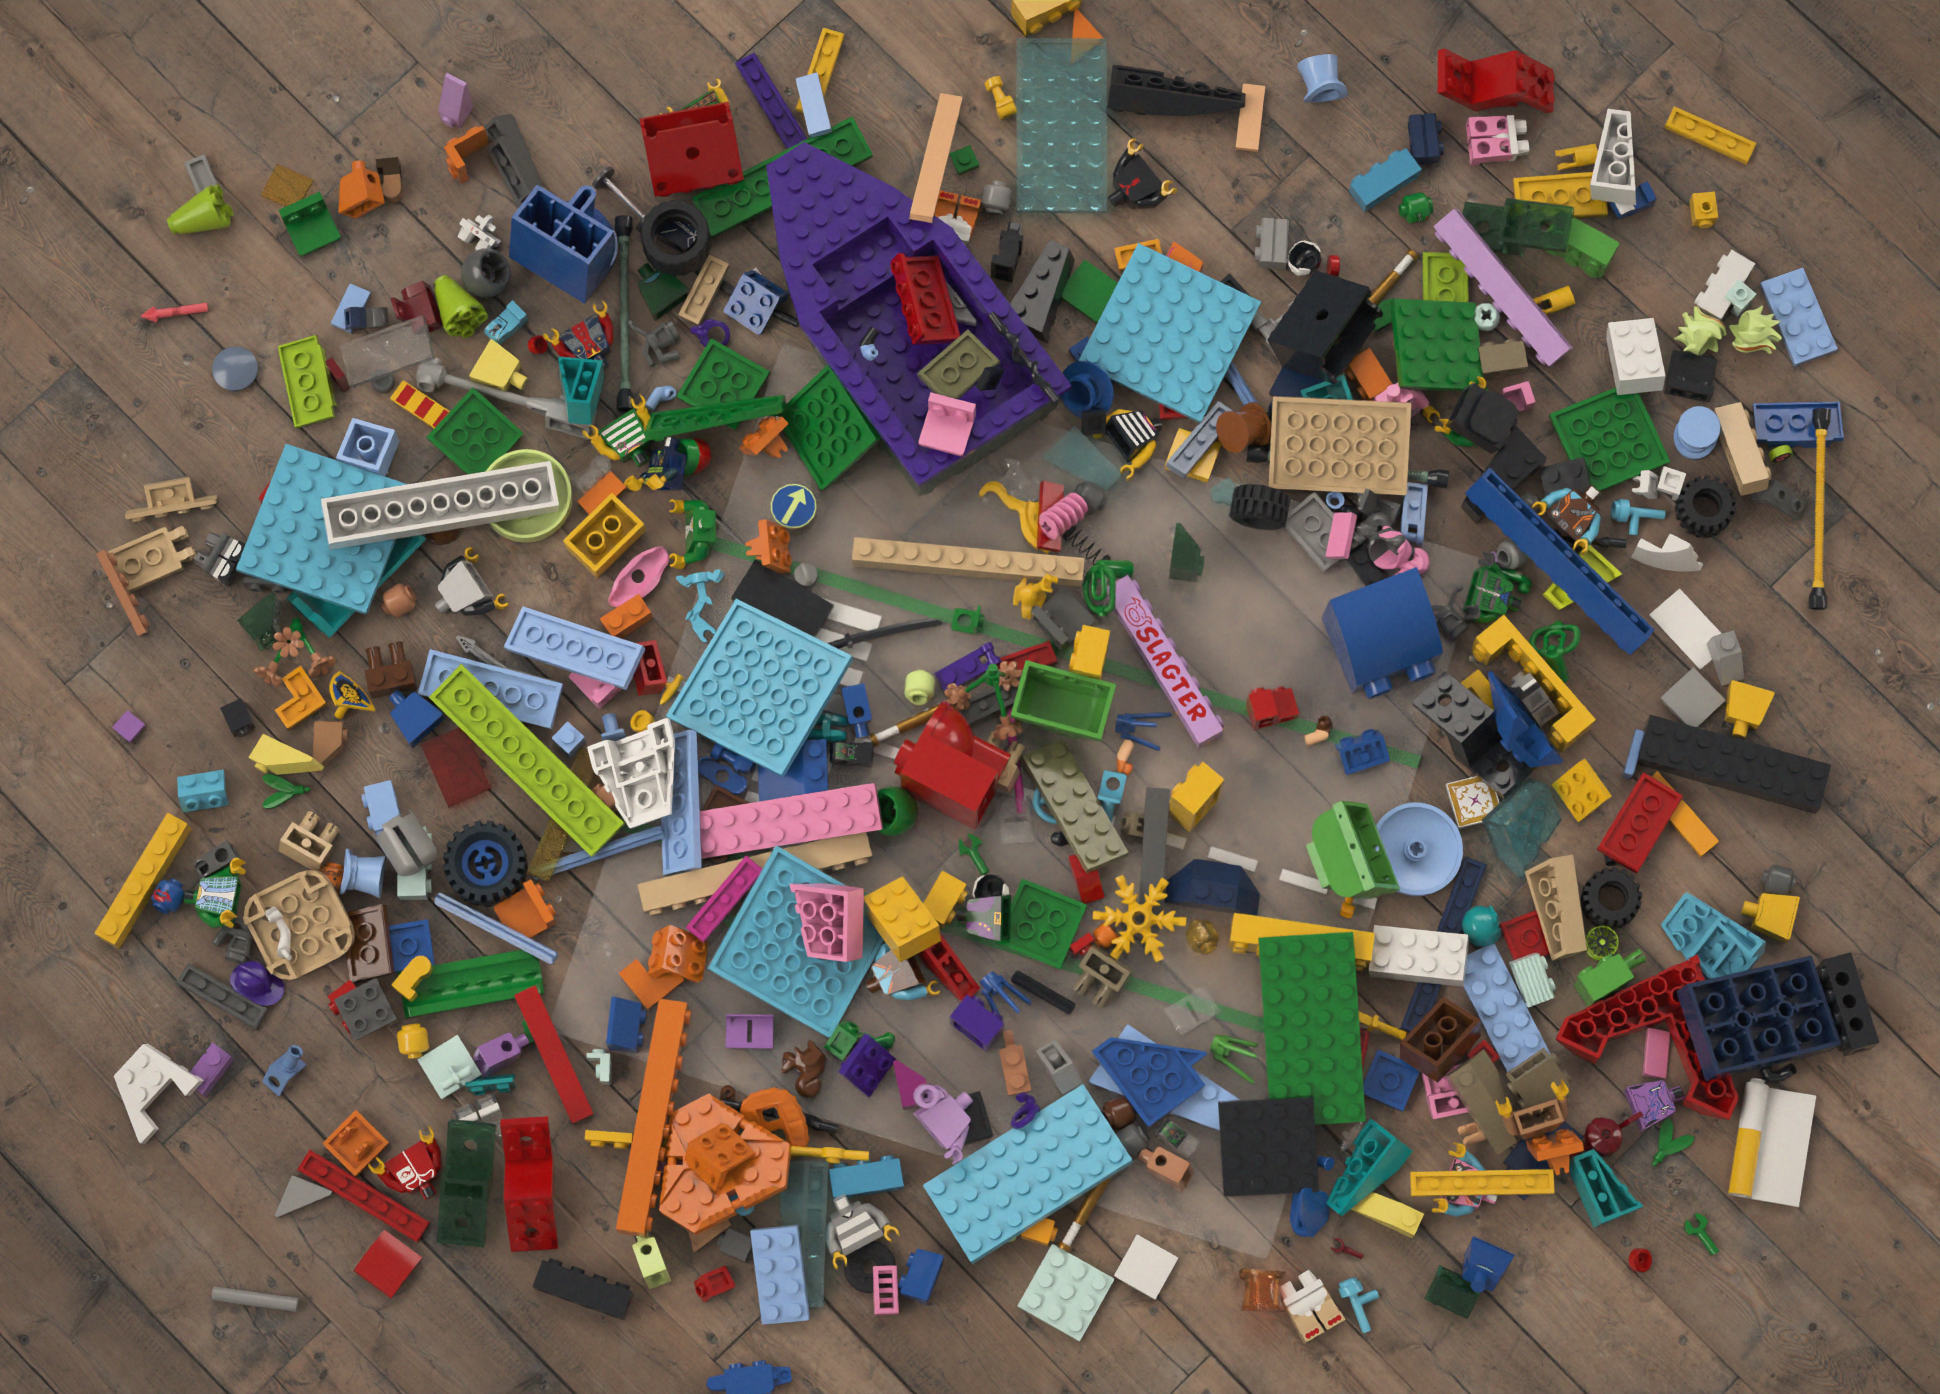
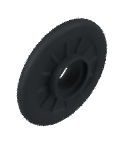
M872 1241L846 1255L847 1267H845L844 1263V1273L849 1284L856 1290L864 1293H873V1273L868 1274L863 1270L864 1263L872 1260L877 1266H896L895 1258L885 1245ZM878 1274V1277L892 1278V1274ZM890 1283L879 1284V1288H886Z

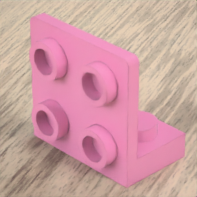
M930 393L928 413L919 438V445L963 456L976 417V404Z
M573 672L569 675L570 680L599 710L622 690L621 688Z

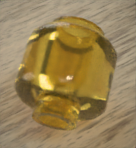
M1195 919L1189 923V928L1185 932V938L1192 950L1202 955L1213 952L1217 948L1220 938L1213 924L1209 920Z

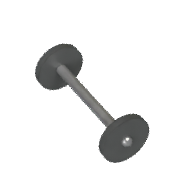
M611 166L605 168L594 179L592 186L595 189H599L606 184L641 218L636 227V230L641 233L642 222H644L646 215L610 181L615 170Z

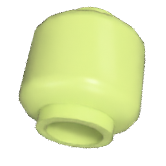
M916 670L909 673L905 680V697L915 705H923L933 699L935 691L934 677L925 670Z

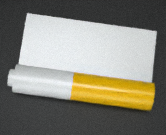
M1751 1078V1082L1745 1083L1728 1189L1729 1195L1799 1207L1815 1107V1095L1769 1088L1765 1084V1080Z

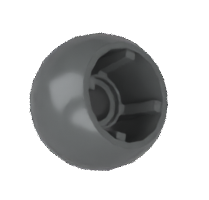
M482 248L473 251L466 257L461 268V277L465 287L472 294L482 298H491L499 295L506 289L511 278V270L508 261L500 252L489 248Z

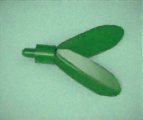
M266 774L262 777L266 785L278 790V792L266 798L262 806L265 809H273L288 801L294 795L305 794L311 788L304 787V785H293L281 777Z
M1666 1118L1660 1126L1658 1152L1653 1157L1652 1166L1655 1167L1658 1163H1661L1667 1155L1689 1147L1694 1141V1136L1684 1135L1671 1141L1673 1124L1670 1118Z

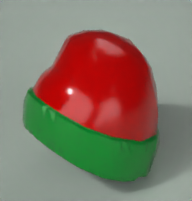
M681 437L674 441L671 450L672 469L677 471L676 476L687 477L698 474L709 466L712 455L707 442L700 438Z

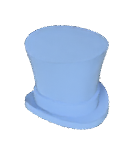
M1333 54L1317 55L1306 58L1298 63L1297 69L1307 86L1304 103L1340 100L1348 95L1346 86L1338 80V56Z
M1703 406L1692 407L1683 413L1673 435L1674 444L1682 456L1691 460H1698L1706 457L1713 451L1720 433V421L1717 415L1709 408Z
M346 848L340 894L343 895L347 890L355 889L381 898L387 856L358 857L353 855L351 849Z

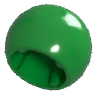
M899 786L881 788L877 793L883 829L877 831L885 836L895 837L903 835L917 821V802L914 796L905 788Z

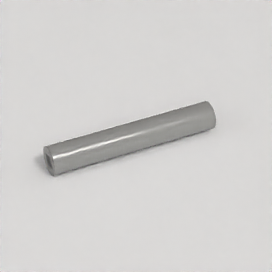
M216 1286L212 1290V1301L291 1312L298 1311L299 1298Z

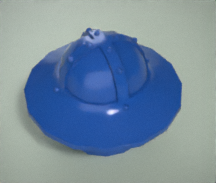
M1077 361L1068 365L1062 372L1071 384V390L1061 395L1065 407L1079 418L1082 417V411L1104 409L1108 412L1114 399L1113 385L1108 374L1100 366L1090 361Z

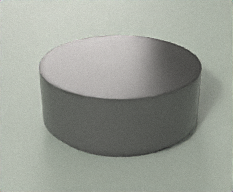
M378 370L371 377L372 387L378 393H388L394 387L393 375L387 370Z

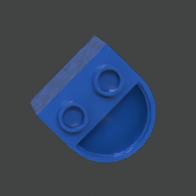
M536 185L511 217L509 258L585 304L615 263L618 250L616 233L608 219L595 208L596 191L593 187L588 185L582 186L570 201H564L541 186Z

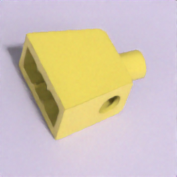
M490 339L469 375L470 380L504 391H508L511 384L522 390L528 381L526 376L519 373L521 369L520 361L492 339Z

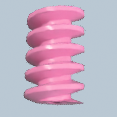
M1068 494L1048 508L1047 511L1041 513L1039 517L1041 529L1047 537L1055 540L1059 535L1065 533V530H1069L1071 526L1084 519V514L1088 511L1087 504L1078 494Z

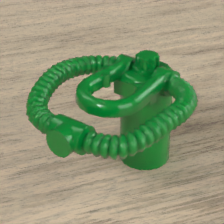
M1098 560L1088 570L1083 581V596L1085 603H1087L1088 608L1092 612L1097 613L1098 616H1107V614L1115 609L1116 578L1122 579L1127 575L1130 578L1132 577L1134 566L1131 561ZM1097 578H1101L1102 592L1100 596H1098L1096 590L1098 585ZM1107 578H1109V605L1096 606L1090 598V581L1092 597L1096 601H1102L1107 595Z
M1557 620L1554 624L1533 631L1528 643L1542 658L1545 657L1549 667L1566 683L1569 675L1563 656H1565V653L1568 654L1570 651L1575 650L1580 642L1581 634L1577 625L1564 624ZM1564 631H1573V641L1570 645L1564 647L1566 641ZM1546 633L1543 637V648L1538 649L1535 644L1536 639L1539 635ZM1552 635L1561 636L1558 639L1559 646H1548L1550 644L1548 639Z

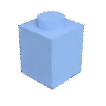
M568 721L552 737L554 745L570 759L586 744L585 737Z

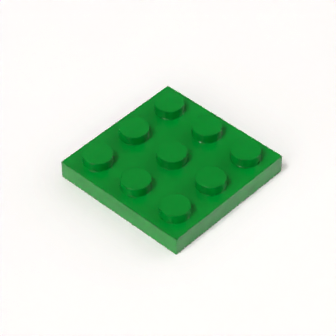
M711 338L676 397L692 407L755 399L771 373ZM742 421L725 424V426L736 431Z
M472 387L430 432L426 439L468 475L486 472L490 465L506 454L524 433Z
M1022 878L1011 903L1010 939L996 940L995 944L1061 970L1087 905Z

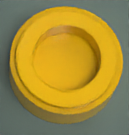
M640 710L632 716L630 725L635 732L640 733L648 730L647 725L654 723L655 720L650 713Z

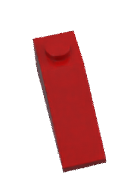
M940 934V942L917 954L930 971L961 1002L966 995L972 997L980 987Z

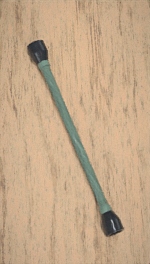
M627 215L615 217V231L618 236V244L620 245L621 383L616 398V409L620 412H628L634 408L630 402L631 398H633L635 404L629 382L630 355L629 325L627 322L629 320L628 244L633 230V218Z
M1250 444L1248 446L1246 462L1261 463L1270 461V450L1260 445ZM1436 469L1413 472V470H1408L1407 479H1419L1421 482H1427L1434 487L1447 489L1449 471Z

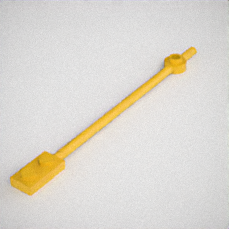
M585 1130V1140L592 1147L603 1148L605 1144H614V1148L628 1149V1145H632L633 1133ZM664 1139L663 1146L666 1147L667 1139ZM791 1146V1156L819 1157L826 1159L828 1164H840V1160L845 1159L869 1161V1151L845 1150L834 1147Z

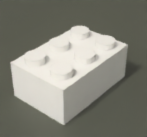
M1654 318L1608 323L1606 340L1617 395L1663 390L1665 371Z

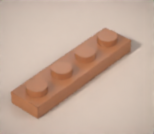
M105 549L96 553L137 636L142 637L150 633L147 628L150 626L145 614H140L137 608L140 604L135 594L129 593L126 587L129 585V582L124 573H119L116 567L119 563L114 553H109Z

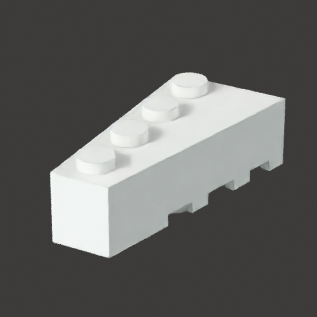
M1608 109L1590 184L1591 199L1636 205L1631 114L1629 111Z

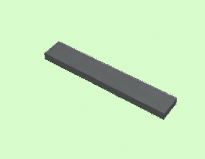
M1146 787L1139 904L1146 902L1144 894L1149 896V885L1153 884L1155 888L1160 879L1164 878L1170 792V789ZM1163 899L1157 901L1161 904L1160 906L1152 907L1154 915L1158 916L1161 913ZM1139 914L1138 923H1142L1144 916ZM1157 924L1151 926V929H1160Z

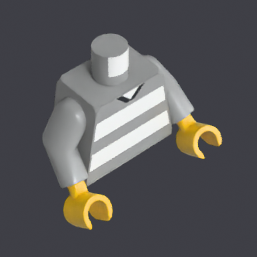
M846 1194L840 1195L833 1200L838 1211L830 1215L831 1222L827 1224L825 1241L831 1256L834 1257L833 1267L838 1270L836 1264L838 1260H843L845 1267H847L846 1255L884 1235L889 1242H892L889 1234L893 1231L900 1237L899 1231L895 1227H891V1222L885 1214L871 1204H861L859 1200L850 1204Z

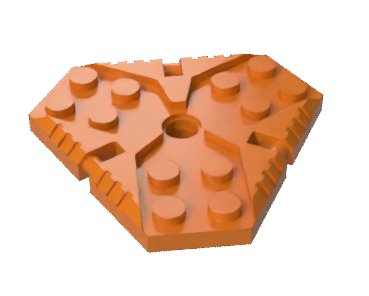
M707 1094L675 1110L673 1116L669 1117L670 1130L665 1152L667 1165L664 1166L659 1211L694 1235H698L737 1215L735 1210L741 1207L747 1210L787 1189L791 1145L754 1121H747L743 1114L711 1094ZM726 1123L736 1134L741 1128L744 1129L742 1134L738 1136L753 1149L754 1153L751 1158L729 1170L723 1187L715 1191L709 1184L703 1181L696 1171L687 1165L684 1158L690 1141L715 1126ZM677 1160H683V1165H676ZM737 1193L739 1198L731 1201L729 1197Z

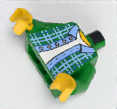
M234 858L227 868L207 878L200 879L198 891L185 890L184 903L195 904V910L200 920L212 929L225 926L233 928L235 925L242 888L240 879L236 875H244L246 872L241 867L246 862L240 858Z

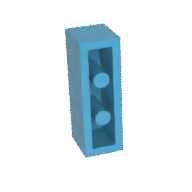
M1406 148L1402 151L1396 150L1388 156V160L1384 163L1378 162L1364 176L1359 174L1353 178L1349 192L1365 213L1420 177L1422 169Z
M894 1155L880 1157V1161L872 1163L871 1159L869 1161L859 1160L857 1165L848 1166L847 1163L833 1165L834 1169H829L834 1199L843 1194H846L847 1198L904 1189L899 1158L894 1159Z

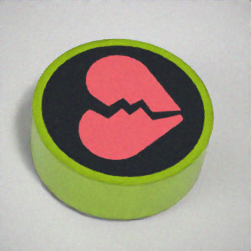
M1788 445L1774 448L1768 454L1771 463L1782 462L1793 455Z

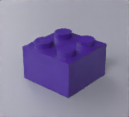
M966 995L949 1016L950 1025L987 1053L1004 1031V1023L1002 1021L1004 1018L994 1010L989 1012L985 1009V1003L975 995L972 998Z

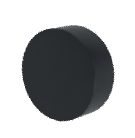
M1342 505L1340 513L1352 512L1357 515L1356 521L1362 520L1363 514L1357 507Z

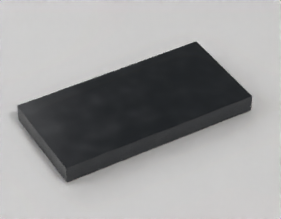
M754 560L731 597L733 601L738 599L813 637L817 636L834 608L832 603L780 573L762 566V563Z

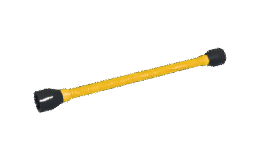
M1816 408L1812 410V422L1817 438L1814 582L1812 583V590L1809 595V609L1825 610L1827 609V595L1824 589L1822 566L1824 556L1823 507L1825 504L1824 458L1826 449L1825 438L1831 422V410Z

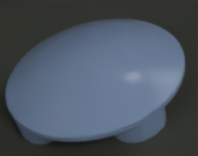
M229 347L221 351L214 359L212 373L215 381L221 387L230 392H237L248 387L258 376V365L254 355L247 349Z

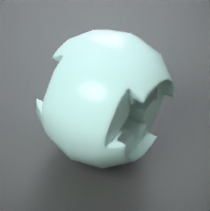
M1482 303L1475 308L1474 319L1478 329L1481 331H1491L1498 326L1500 313L1494 305ZM1483 315H1490L1489 319L1482 320Z

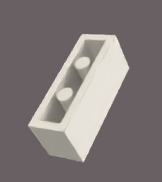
M1733 250L1730 251L1728 256L1723 254L1717 264V267L1720 268L1717 274L1712 273L1705 284L1709 286L1705 293L1701 291L1694 302L1700 311L1707 316L1721 321L1731 305V302L1725 298V294L1738 280H1741L1743 283L1745 282L1755 263Z

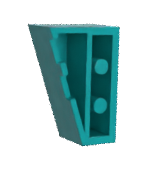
M558 357L559 377L568 423L591 425L604 385L603 360Z
M1594 1149L1569 1160V1173L1594 1228L1634 1213L1644 1207L1629 1193L1625 1184H1622L1616 1178L1612 1169Z

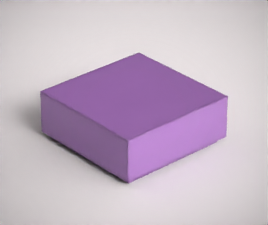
M127 710L112 728L129 743H132L146 725Z

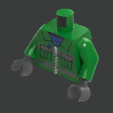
M1482 551L1484 560H1478V564L1484 565V567L1474 570L1463 612L1469 613L1464 618L1472 619L1479 624L1496 621L1498 617L1506 614L1507 609L1517 612L1521 605V599L1511 596L1513 584L1508 581V577L1496 564L1494 553Z

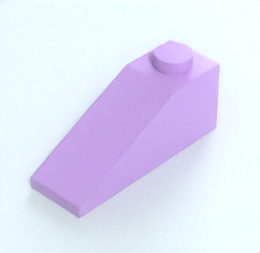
M446 73L438 112L442 119L441 121L445 125L461 128L473 108L472 99L467 83Z

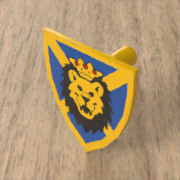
M341 671L333 675L329 684V691L335 706H339L334 714L336 718L342 719L349 708L375 712L372 701L355 681Z

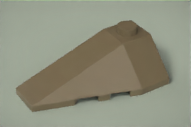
M1482 1050L1446 1074L1445 1078L1495 1153L1499 1155L1515 1144L1517 1139L1516 1136H1512L1507 1132L1502 1115L1498 1112L1495 1102L1498 1100L1499 1104L1506 1103L1496 1067L1485 1050Z

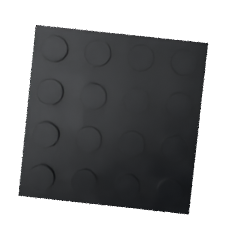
M1313 1096L1218 1101L1224 1197L1300 1193L1303 1188L1307 1187L1312 1188V1192H1319Z

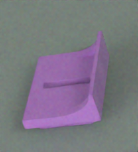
M726 1014V1048L773 1049L774 1016ZM748 1021H752V1042H747Z

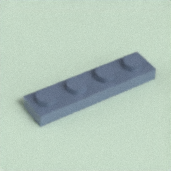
M1218 401L1170 457L1165 467L1185 479L1218 440L1216 431L1218 417L1226 411L1233 410Z

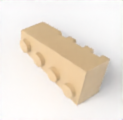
M1573 854L1550 858L1525 871L1551 960L1574 957L1587 951Z

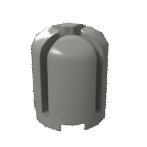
M408 809L411 814L403 818L399 814L383 824L384 830L377 836L374 832L372 833L375 841H377L396 872L406 877L412 876L420 870L402 844V841L395 832L399 829L425 868L435 860L437 855L435 845L412 809Z

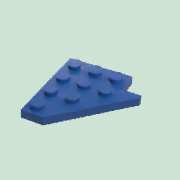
M1110 1037L1092 1050V1054L1148 1128L1205 1087L1204 1082L1192 1068L1193 1065L1207 1056L1205 1051Z

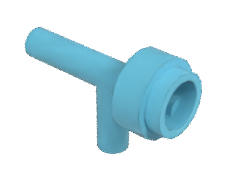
M1618 499L1613 501L1611 505V518L1615 519L1616 522H1627L1630 516L1629 535H1638L1639 517L1665 518V510L1630 507L1629 500Z
M1352 1277L1338 1283L1341 1298L1349 1296L1362 1333L1371 1331L1362 1305L1378 1299V1292L1372 1290L1358 1296V1292L1364 1289L1361 1281L1357 1280V1277Z

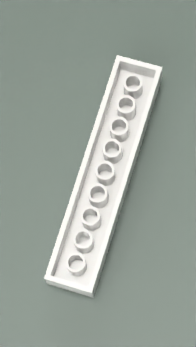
M551 461L323 498L321 499V507L329 550L554 513L558 512L559 502Z

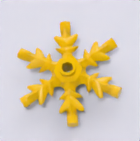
M1124 875L1115 878L1121 889L1116 890L1115 893L1125 899L1121 903L1128 905V911L1122 913L1117 908L1115 912L1108 906H1105L1106 912L1093 911V920H1104L1103 926H1109L1116 922L1115 927L1121 922L1127 925L1126 931L1118 932L1122 936L1112 940V944L1117 945L1110 953V956L1118 960L1123 950L1128 954L1130 952V941L1135 944L1133 935L1140 933L1143 935L1141 944L1146 942L1145 955H1148L1151 951L1156 963L1163 960L1164 957L1158 947H1164V944L1155 939L1159 935L1151 933V926L1157 924L1162 930L1164 925L1173 932L1175 931L1173 925L1186 927L1187 917H1174L1176 911H1171L1164 915L1163 910L1158 916L1152 913L1153 906L1161 905L1157 901L1168 896L1162 892L1169 882L1161 878L1155 888L1153 884H1150L1149 896L1144 894L1146 902L1138 904L1136 902L1138 893L1133 895L1134 883L1128 886ZM1139 914L1144 916L1142 923H1137L1135 920Z

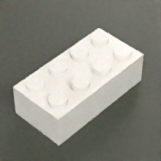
M1374 925L1373 933L1375 935L1372 959L1369 964L1370 977L1464 987L1469 948L1468 935Z

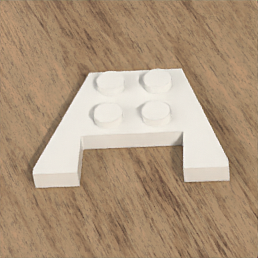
M143 1044L114 1075L140 1144L146 1143L159 1130L145 1110L172 1081L176 1083L185 1096L191 1095L203 1082L202 1078L194 1076L185 1067L174 1063L170 1057L150 1044Z

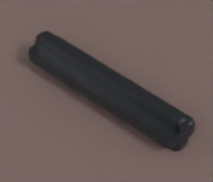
M1019 970L1013 974L1011 981L1068 1015L1073 1012L1076 1004Z

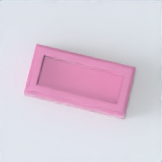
M1352 512L1334 513L1325 557L1329 559L1349 558L1357 518L1356 514Z

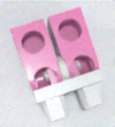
M1507 115V117H1469L1466 123V133L1469 144L1470 166L1480 165V163L1515 161L1517 156L1527 155L1529 153L1528 140L1517 141L1516 135L1526 134V120H1514V115Z

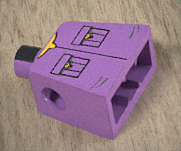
M509 1032L478 1046L473 1060L485 1079L516 1062L519 1059L521 1050L529 1047L530 1044L525 1034L513 1038Z

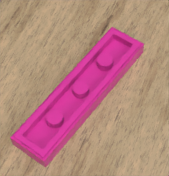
M746 855L686 928L704 942L756 881L762 868Z

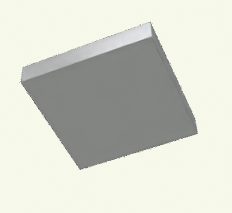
M1694 667L1659 699L1683 724L1694 727L1702 724L1726 701Z

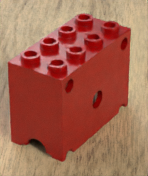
M729 101L639 118L655 197H669L673 193L678 192L690 193L699 188L711 189L725 183L732 185L744 180Z

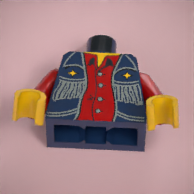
M602 300L604 306L601 310L596 309L595 303L592 305L594 311L599 314L598 317L594 314L561 334L557 330L550 328L554 333L551 339H549L547 334H543L546 341L552 342V347L559 357L603 360V369L605 370L609 367L604 356L611 352L610 346L613 344L614 327L609 314L606 313L607 305L604 300Z

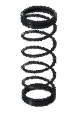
M1075 525L1071 526L1069 530L1065 531L1062 538H1064L1065 541H1069L1072 538H1074L1072 542V547H1076L1079 544H1081L1079 548V553H1083L1088 550L1086 554V559H1090L1095 556L1093 560V565H1095L1094 561L1100 553V551L1102 550V548L1099 549L1094 555L1087 558V555L1093 547V545L1095 544V542H1093L1088 548L1080 552V549L1086 541V539L1088 538V536H1086L1078 544L1073 545L1081 530H1079L1071 538L1067 539L1077 528V526ZM1106 554L1101 560H1110L1111 556Z

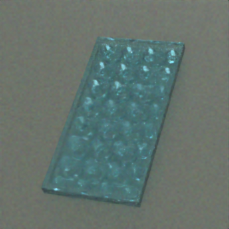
M1017 38L1016 213H1107V39Z

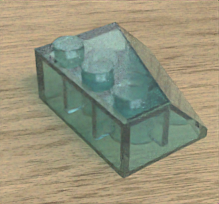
M1528 777L1482 819L1495 854L1518 878L1523 879L1525 868L1530 861H1535L1538 856L1536 852L1542 842L1548 841L1562 819L1548 784Z

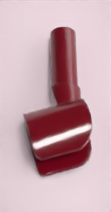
M1334 1238V1241L1342 1244L1340 1249L1331 1247L1335 1254L1344 1252L1359 1259L1363 1258V1253L1345 1246L1342 1239Z

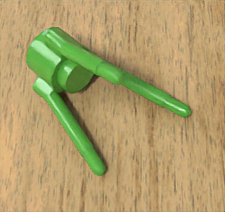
M1216 1034L1209 1050L1215 1053L1213 1058L1223 1062L1242 1078L1254 1084L1255 1081L1223 1057V1055L1228 1056L1232 1050L1245 1056L1257 1058L1256 1054L1233 1046V1043L1251 1047H1258V1044L1232 1038L1224 1034L1223 1036Z

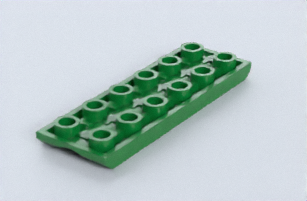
M517 950L433 965L431 975L428 978L422 979L414 991L418 995L415 1000L410 1002L402 995L405 1019L515 1000V994L535 985L539 994L543 995L545 993L539 958L524 950Z

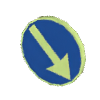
M790 484L780 488L773 495L771 501V513L775 521L789 529L801 528L809 524L816 512V499L812 492L805 486Z

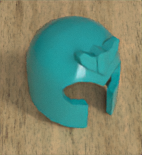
M1492 905L1489 908L1475 906L1466 912L1462 920V929L1464 934L1468 935L1470 943L1475 946L1486 947L1495 944L1501 937V928H1498L1499 916Z

